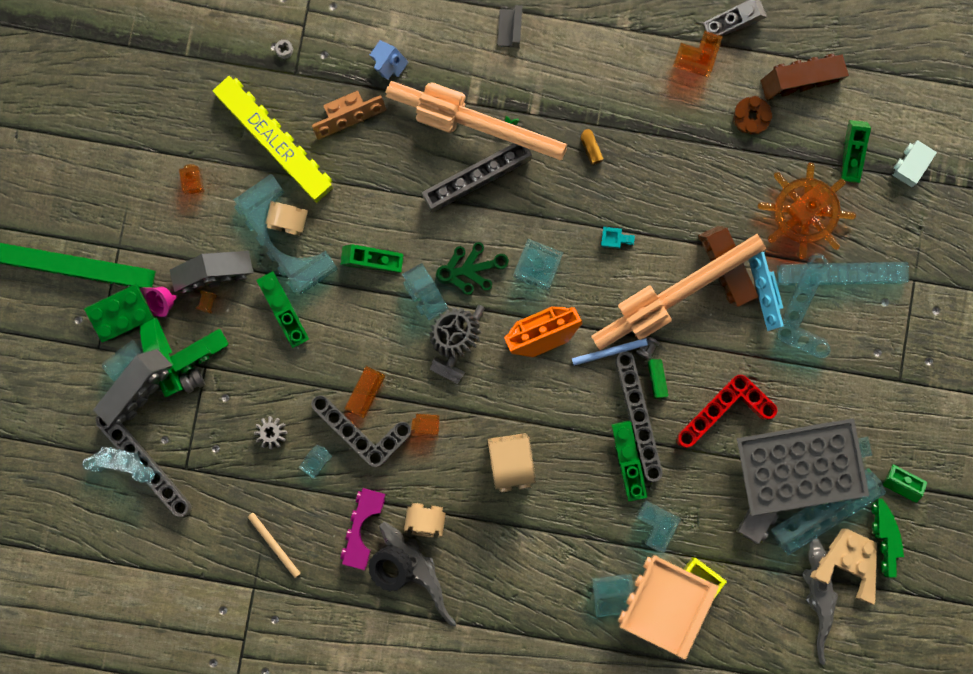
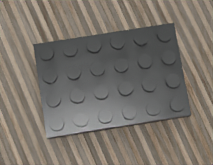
M854 418L737 438L751 516L869 496Z

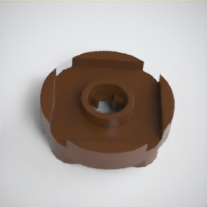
M758 96L744 98L735 107L734 124L742 133L760 134L770 124L772 119L771 108L765 100ZM750 111L757 114L756 120L748 118Z

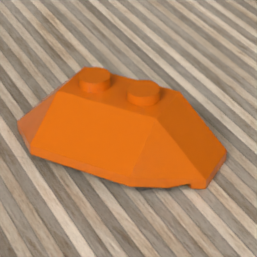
M550 307L517 321L504 339L511 354L535 357L568 343L582 325V320L574 307Z

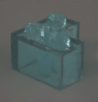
M422 263L402 274L405 279L403 285L414 302L418 301L419 304L416 307L421 316L425 314L427 319L431 320L438 316L439 313L445 312L446 309L448 310L435 282Z
M643 501L636 516V519L652 526L644 545L664 554L681 518L648 501Z

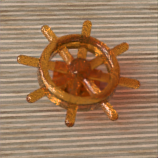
M812 162L807 164L806 178L797 179L790 183L787 182L780 172L774 173V178L783 189L777 196L775 203L759 202L757 205L760 210L774 211L775 221L779 229L768 237V241L773 243L784 234L789 239L799 242L800 259L806 258L808 243H814L824 238L833 249L838 250L840 244L832 236L831 232L835 229L839 218L851 220L856 218L854 212L840 211V203L835 194L846 184L845 180L840 179L830 187L826 183L814 179L815 165ZM805 187V193L800 197L795 189ZM787 195L794 201L792 205H784ZM783 212H787L792 218L786 222ZM817 216L830 217L826 227ZM798 224L801 228V233L795 231L792 227ZM813 224L819 232L809 234V225Z

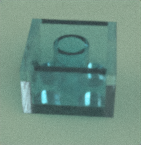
M527 239L513 277L549 291L563 257V252Z

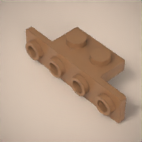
M355 91L323 105L329 118L313 124L312 128L317 139H321L386 111V106L382 96H377L363 102L359 92Z

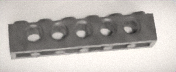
M513 143L423 191V198L431 213L529 162L532 160V154L528 148Z

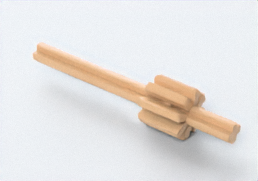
M393 81L387 86L386 97L415 107L416 113H418L416 120L425 125L451 133L455 131L457 123L561 161L566 153L567 144L465 108L466 103L464 101L466 96L455 90L435 83H428L424 92Z
M756 234L658 295L651 286H647L621 302L618 306L623 317L591 336L597 347L602 350L631 331L634 332L639 340L646 338L672 321L667 309L765 250L764 243Z

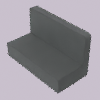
M515 5V10L500 9L498 46L520 48L522 6Z

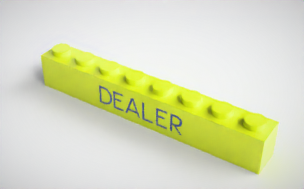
M228 76L212 90L215 96L306 193L318 203L333 189L332 179L326 173L323 175L318 170L320 168L313 159L309 161L305 157L307 155L305 150L300 145L296 147L292 143L294 139L288 132L284 134L280 130L282 126L275 119L271 120L267 116L269 112L262 105L257 106L255 97L249 91L245 93L242 90L244 86L237 78L233 80Z

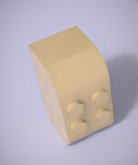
M523 433L488 439L495 488L499 489L500 492L510 491L513 486H519L520 489L530 488L531 484L535 483V476L527 434Z

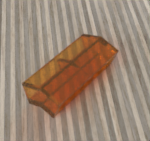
M366 366L344 409L365 418L386 375Z

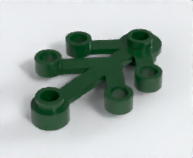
M476 242L463 266L454 268L459 259L463 258L466 254L465 249L462 246H458L455 248L454 255L449 263L437 269L436 278L442 284L452 283L462 289L465 295H471L474 292L473 285L471 283H464L456 277L465 275L481 285L484 291H489L492 289V281L484 279L475 272L491 268L504 270L508 267L509 259L505 254H498L494 260L473 264L478 255L484 251V245ZM480 245L482 250L476 251L475 246ZM458 249L464 252L461 256L456 254ZM498 260H504L505 264L503 266L498 265ZM448 272L449 276L447 278H443L442 273ZM489 282L490 287L484 288L483 283ZM470 286L472 288L471 292H466L464 290L465 287Z

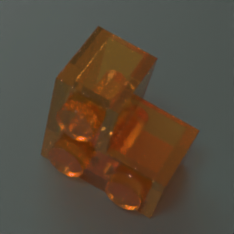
M704 31L698 48L680 43L673 67L709 78L723 36Z

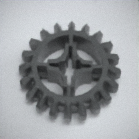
M453 307L452 312L446 309L445 315L439 313L440 319H434L436 325H431L433 331L429 333L432 338L430 342L441 356L445 355L449 359L451 357L457 359L459 354L461 357H465L466 351L471 353V347L477 348L474 342L480 341V338L477 336L481 334L480 324L470 311H465L463 308L457 310ZM464 322H466L467 325H468V331H467V332H465V331L463 330V329H464V326H463V323H464ZM443 334L447 336L446 345L443 343Z

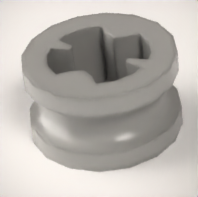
M288 40L277 42L275 49L278 56L283 59L289 58L293 54L291 43ZM287 45L288 51L281 53L280 47L284 48Z

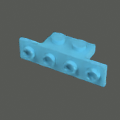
M761 252L748 260L767 331H771L784 326L779 310L783 308L774 271L769 272L765 254Z

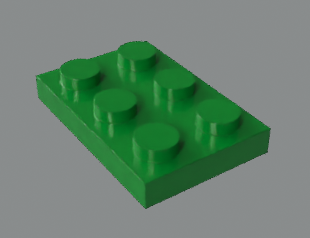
M137 283L84 308L102 343L154 318Z

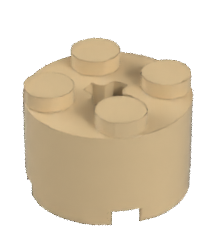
M271 201L266 218V228L282 231V228H285L286 233L300 236V232L303 233L308 210Z
M412 503V506L407 508L404 532L407 533L409 529L412 530L413 535L434 537V534H439L438 538H441L443 536L446 513L442 512L443 508L431 506V509L423 508L424 505Z

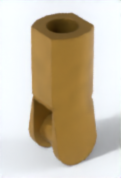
M589 129L584 130L581 135V141L591 165L602 162L603 157L593 132Z

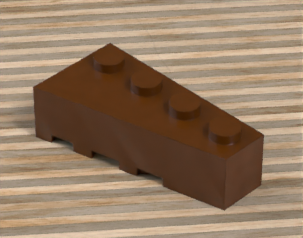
M716 226L698 235L710 262L736 247L727 227ZM744 263L718 278L721 286L727 292L725 295L728 302L734 306H741L758 297Z

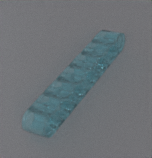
M908 262L777 265V285L894 284L909 282Z

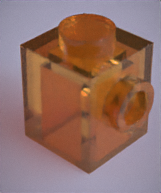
M188 164L183 166L184 168L179 169L182 190L186 195L205 191L201 169L198 166Z

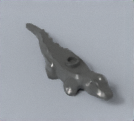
M383 522L379 525L386 545L396 546L404 550L412 561L414 570L410 581L424 586L432 596L438 612L451 626H456V622L445 609L442 590L436 577L433 559L423 556L415 539L411 538L406 542L398 529Z
M815 538L810 541L808 554L811 570L805 569L802 574L810 589V594L807 596L806 601L819 617V631L816 643L820 663L825 665L824 645L833 624L838 594L833 591V572L829 584L810 577L812 572L816 571L819 567L822 557L827 555L819 539Z

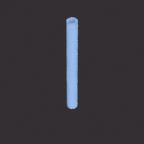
M644 338L572 358L575 366L647 346L648 342Z

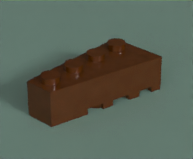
M833 53L824 56L822 59L813 57L808 59L807 62L798 60L787 66L785 64L776 65L760 81L766 101H770L778 94L785 97L798 91V89H800V92H804L814 88L815 85L819 88L841 82L849 74L843 54L835 56Z

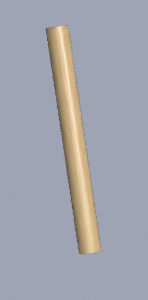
M254 513L250 514L247 518L294 578L301 574L257 516Z

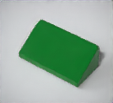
M649 360L648 368L654 398L668 397L662 360Z
M894 464L891 466L883 482L884 487L915 503L923 497L927 482Z

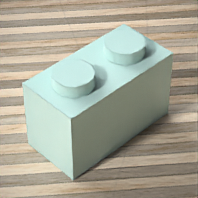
M918 140L913 145L910 143L904 151L906 154L904 159H899L894 166L896 171L893 176L910 187L918 183L937 153Z

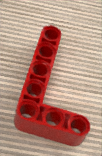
M737 375L677 435V443L682 448L694 445L738 398L762 420L774 418L778 411L777 406L746 376ZM736 379L743 381L744 387L742 389L736 388ZM751 392L755 393L758 397L756 403L749 400ZM723 393L730 395L729 403H725L722 400L721 396ZM710 406L717 409L715 417L710 416L708 413ZM764 406L771 408L772 413L770 416H766L763 413ZM696 420H701L704 423L703 430L700 431L695 428ZM683 434H688L691 437L689 444L682 442L681 437Z

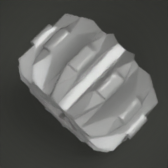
M271 416L268 418V423L264 418L261 419L263 426L256 424L260 431L254 432V435L261 436L256 439V442L263 441V448L268 443L269 449H273L274 443L277 447H280L281 445L278 440L286 441L281 435L288 434L285 430L281 431L286 425L284 423L278 425L280 422L279 418H276L273 423V417ZM271 428H274V437L270 436V438H268L269 434L266 433L267 430H271Z

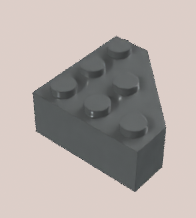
M249 251L201 254L170 269L174 292L182 291L183 294L192 293L194 289L207 286L209 288L220 286V283L232 280H246V276L254 273Z

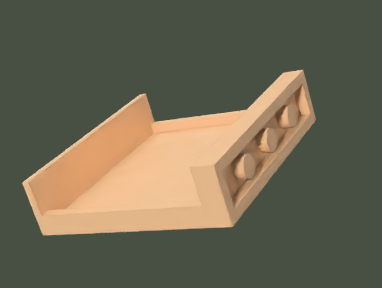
M652 555L651 558L647 557L643 568H645L643 576L639 575L635 582V586H637L635 593H630L626 604H628L626 612L622 611L618 618V622H620L619 627L686 659L719 586Z

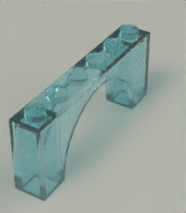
M270 174L235 198L234 201L237 205L234 207L240 216L245 215L247 218L245 223L251 231L255 230L258 236L255 238L260 245H266L269 250L266 253L272 262L276 260L280 265L277 269L283 277L287 275L290 280L288 285L294 293L298 291L301 295L338 268L326 251L313 257L296 258L288 256L274 247L266 228V218L270 202H275L284 194V191L273 175Z

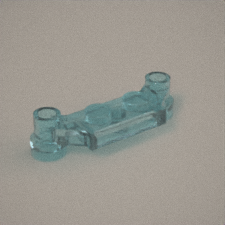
M101 447L99 452L90 458L84 459L82 464L84 469L92 472H100L104 467L129 472L134 480L143 483L151 482L154 478L153 469L143 466L138 458V453L109 447Z

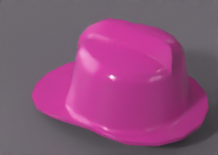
M165 287L140 288L152 314L160 317L167 316L169 310L173 307L174 300L177 298L176 295H172Z

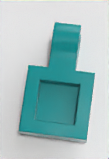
M603 227L601 247L620 249L621 243L634 245L635 236L623 235L620 228Z

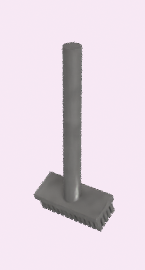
M481 305L477 306L473 314L477 321L485 309ZM435 357L430 370L435 373L437 372V374L450 381L452 380V382L454 381L456 384L459 383L465 374L464 371L454 367L457 359L453 357L447 362Z

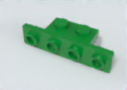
M217 329L172 355L170 358L175 372L178 375L180 373L185 374L193 369L192 366L198 363H205L210 359L211 355L229 346L221 329Z

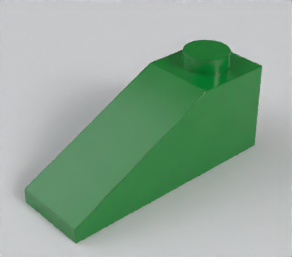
M849 120L841 173L842 181L858 183L861 181L871 132L868 122Z
M354 244L342 246L340 265L361 269L402 272V253Z

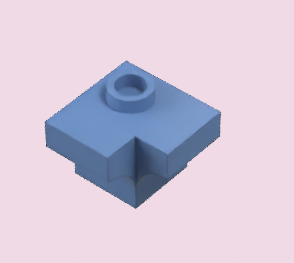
M381 40L370 53V57L376 62L374 68L387 80L392 74L399 77L408 64L405 57L394 46Z

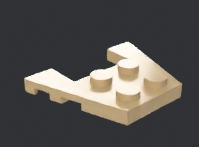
M842 528L829 547L830 551L826 557H822L819 567L816 571L812 572L810 577L829 584L833 568L836 566L862 578L856 598L869 604H875L877 543L849 529Z

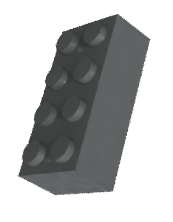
M157 349L136 355L94 408V412L108 426L119 425L126 420L131 421L137 415L136 411L147 403V397L158 389V383L169 375L168 371L173 365Z

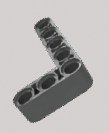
M319 395L312 400L313 410L372 467L382 466L412 435L410 425L406 422H399L374 445L326 397ZM319 400H325L326 407L323 410H318L316 407V403ZM333 413H338L340 416L337 423H331L330 416ZM348 426L354 430L350 437H346L343 433L344 429ZM400 426L408 427L407 435L400 436L398 428ZM389 439L395 443L392 450H386L384 447V443ZM360 440H366L367 448L361 451L357 448V443ZM374 453H379L381 456V461L378 464L371 462V456Z

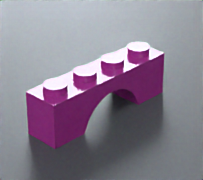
M364 488L362 492L358 491L356 503L359 504L357 511L353 510L350 521L353 522L352 529H348L345 540L348 541L347 548L342 549L340 559L343 560L342 564L366 570L371 550L362 541L361 528L368 517L382 513L386 494Z

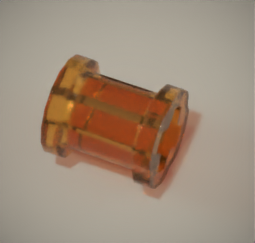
M200 291L201 299L195 309L212 314L211 308L217 295Z

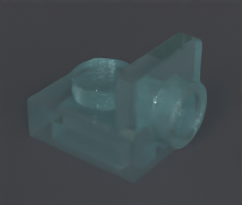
M316 445L308 453L299 468L314 479L331 459L332 455L324 447Z

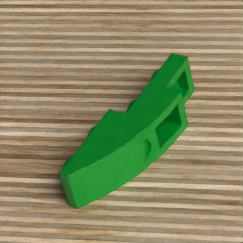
M274 271L257 279L256 281L291 347L294 348L309 340Z
M154 318L140 325L143 353L157 349L173 365L169 356L172 350L158 319ZM173 367L168 371L169 375L159 382L165 397L184 389Z
M631 421L611 424L616 454L628 502L647 498Z
M874 499V503L871 505L872 514L875 515V522L872 523V532L875 534V538H883V542L880 544L881 553H884L881 571L884 573V577H897L896 557H904L901 534L896 520L883 499Z

